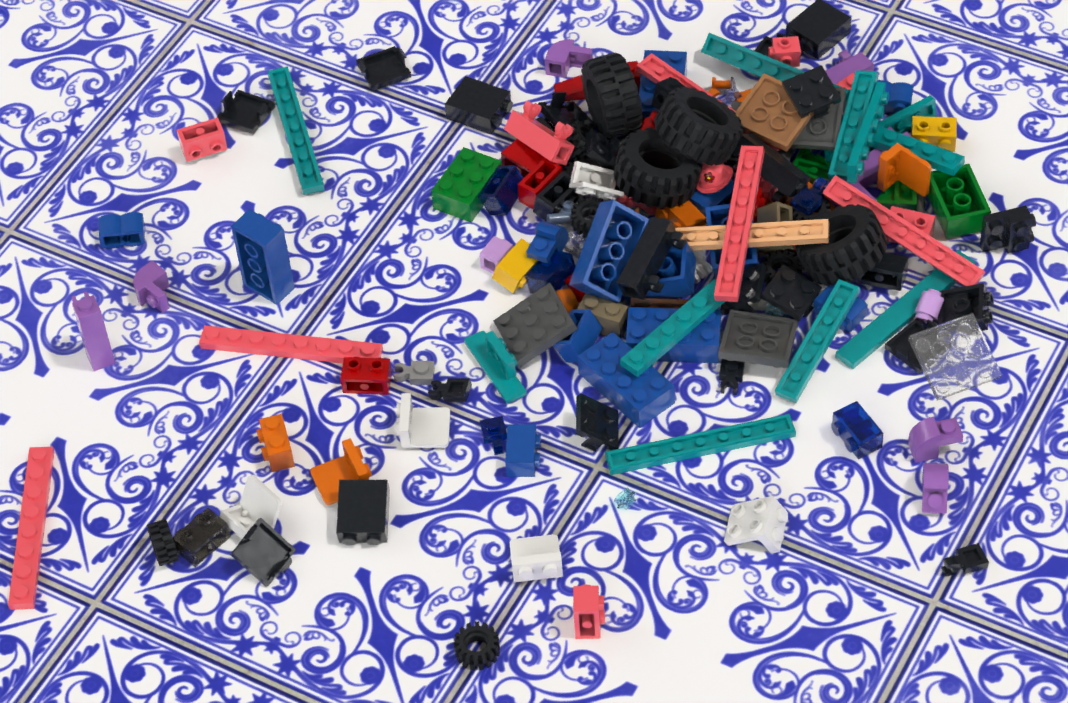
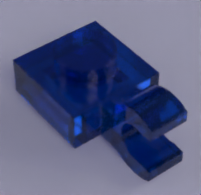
M819 177L812 189L804 187L791 199V206L807 216L812 214L823 203L822 193L828 181Z
M503 416L479 420L484 444L492 443L494 455L503 454L502 440H507Z

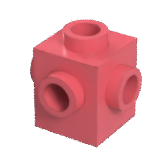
M798 36L773 38L772 47H768V57L792 67H800L801 49Z

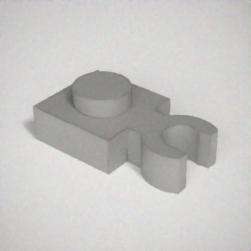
M411 361V366L396 363L395 372L402 373H394V381L404 382L410 379V385H431V381H434L435 363L434 361Z

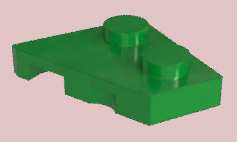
M801 149L793 164L811 177L809 182L813 184L818 178L829 179L828 172L831 163L826 162L825 158L819 154L815 156L809 149Z
M899 180L884 192L881 191L879 197L875 198L878 203L889 210L891 206L915 211L917 208V192Z

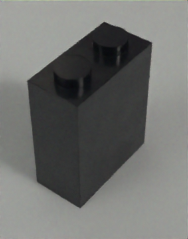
M816 0L786 25V36H798L800 48L806 54L816 59H820L851 33V17L823 0Z
M465 76L445 103L446 119L492 134L496 127L501 125L504 116L510 113L512 109L511 92Z
M388 479L339 480L336 527L339 543L345 545H355L356 543L379 545L387 543L390 501Z

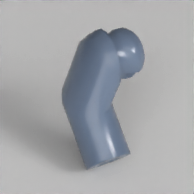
M565 201L559 213L547 214V222L553 224H566L572 219L571 210L575 203L573 201Z

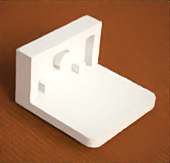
M578 161L574 162L569 188L576 189V194L585 196L589 194L596 195L597 199L601 198L605 201L624 197V192L614 190L616 181L613 176V170Z
M401 393V403L396 405L397 417H400V421L395 422V435L400 436L401 448L447 447L449 445L450 409L447 407L413 408L411 393Z
M250 475L247 477L240 504L221 510L219 518L243 539L259 518H262L274 529L282 502L255 475Z
M774 496L734 504L731 507L724 542L731 546L760 540L771 554L780 552L788 512Z
M557 535L510 540L514 582L563 577L562 559Z

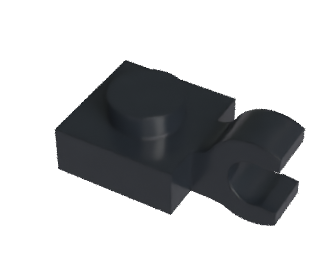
M977 543L956 549L955 556L943 559L945 566L941 567L945 576H951L960 569L965 574L988 568L989 561L981 546Z

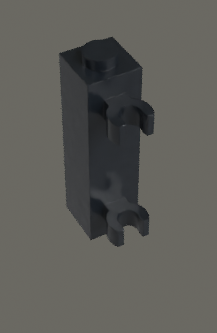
M753 133L743 134L732 154L739 159L741 146H764L765 153L760 176L778 189L773 194L771 201L785 204L789 197H797L805 193L808 188L807 183L811 178ZM738 161L732 168L735 173L737 172Z
M650 218L617 280V284L624 296L644 300L648 290L655 293L661 292L664 285L658 283L660 277L656 276L672 246L677 249H683L687 242L681 239L683 233L676 231L670 220L666 218Z

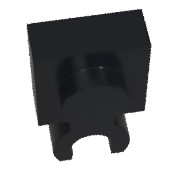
M721 360L719 372L721 394H724L727 387H732L733 395H737L738 382H743L745 362Z
M448 378L446 383L435 380L431 381L433 390H428L430 399L433 400L443 397L444 402H467L472 383L470 378Z

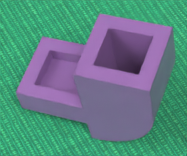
M565 39L554 43L549 48L545 57L546 75L566 78L570 66L582 68L585 61L593 58L592 48L574 46V39Z
M152 260L137 271L133 284L137 300L141 306L148 302L152 308L156 307L160 312L164 313L170 308L167 295L163 291L169 288L170 285L166 271Z
M932 416L920 421L911 429L908 446L915 463L937 459L940 446L963 442V434L956 417L935 422Z
M923 463L922 512L947 514L948 464Z

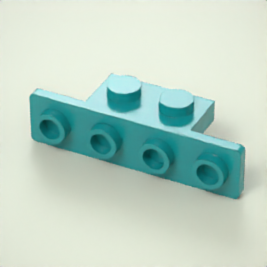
M482 330L464 339L465 345L506 403L513 402L527 395L526 389L516 376L515 366H517V360L513 353H508L501 337L498 338L493 330L488 333Z

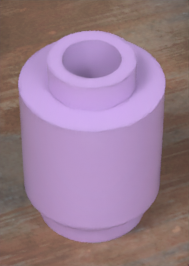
M934 289L922 292L915 309V319L917 318L927 324L928 319L932 322L937 320L944 302L941 292Z

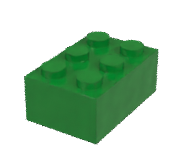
M463 147L431 190L433 209L472 223L503 180L502 161Z
M964 164L954 176L938 170L931 171L929 193L927 196L946 239L980 232L983 216L991 214V210L970 164Z

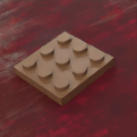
M765 73L735 112L743 124L744 132L753 133L759 139L786 152L814 115L813 111L809 113V116L801 119L782 87V81Z

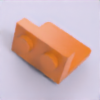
M896 143L888 151H884L880 155L878 160L877 188L884 192L899 180L923 197L929 193L932 167L926 160L915 155L899 143Z
M351 438L342 441L344 456L310 469L311 476L326 505L338 502L339 480H369V477L372 476L368 463L363 464L361 460L363 455L358 445L354 446Z

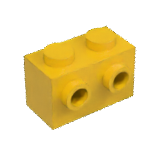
M913 116L911 136L912 138L914 137L923 142L955 152L957 118Z
M522 238L498 263L492 276L493 280L513 294L519 287L524 288L530 279V274L535 275L542 266L540 261L527 257L526 251L530 244Z

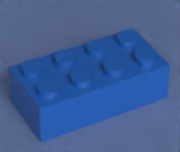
M644 50L643 60L652 53L687 77V52ZM641 74L639 95L644 121L646 117L651 115L653 110H659L652 106L656 84Z
M615 200L600 202L569 285L583 293L619 303L623 293L617 284V280L650 219Z
M249 209L231 225L243 285L278 305L295 289L285 231L278 223H273L262 214H257Z
M629 307L626 344L633 349L678 309ZM715 310L657 361L719 363L721 310Z
M612 332L577 356L578 374L636 426L641 428L675 404V386L653 366H650L639 377H636L622 367L620 359L632 348Z

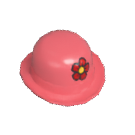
M702 163L696 189L706 194L720 191L730 182L734 172L732 167L724 165V163L720 165Z

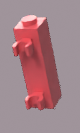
M528 100L523 106V113L512 110L504 130L549 161L566 166L575 147L566 139L572 134L574 128L569 124L564 125L558 122L555 126V132L534 119L541 112L542 107Z

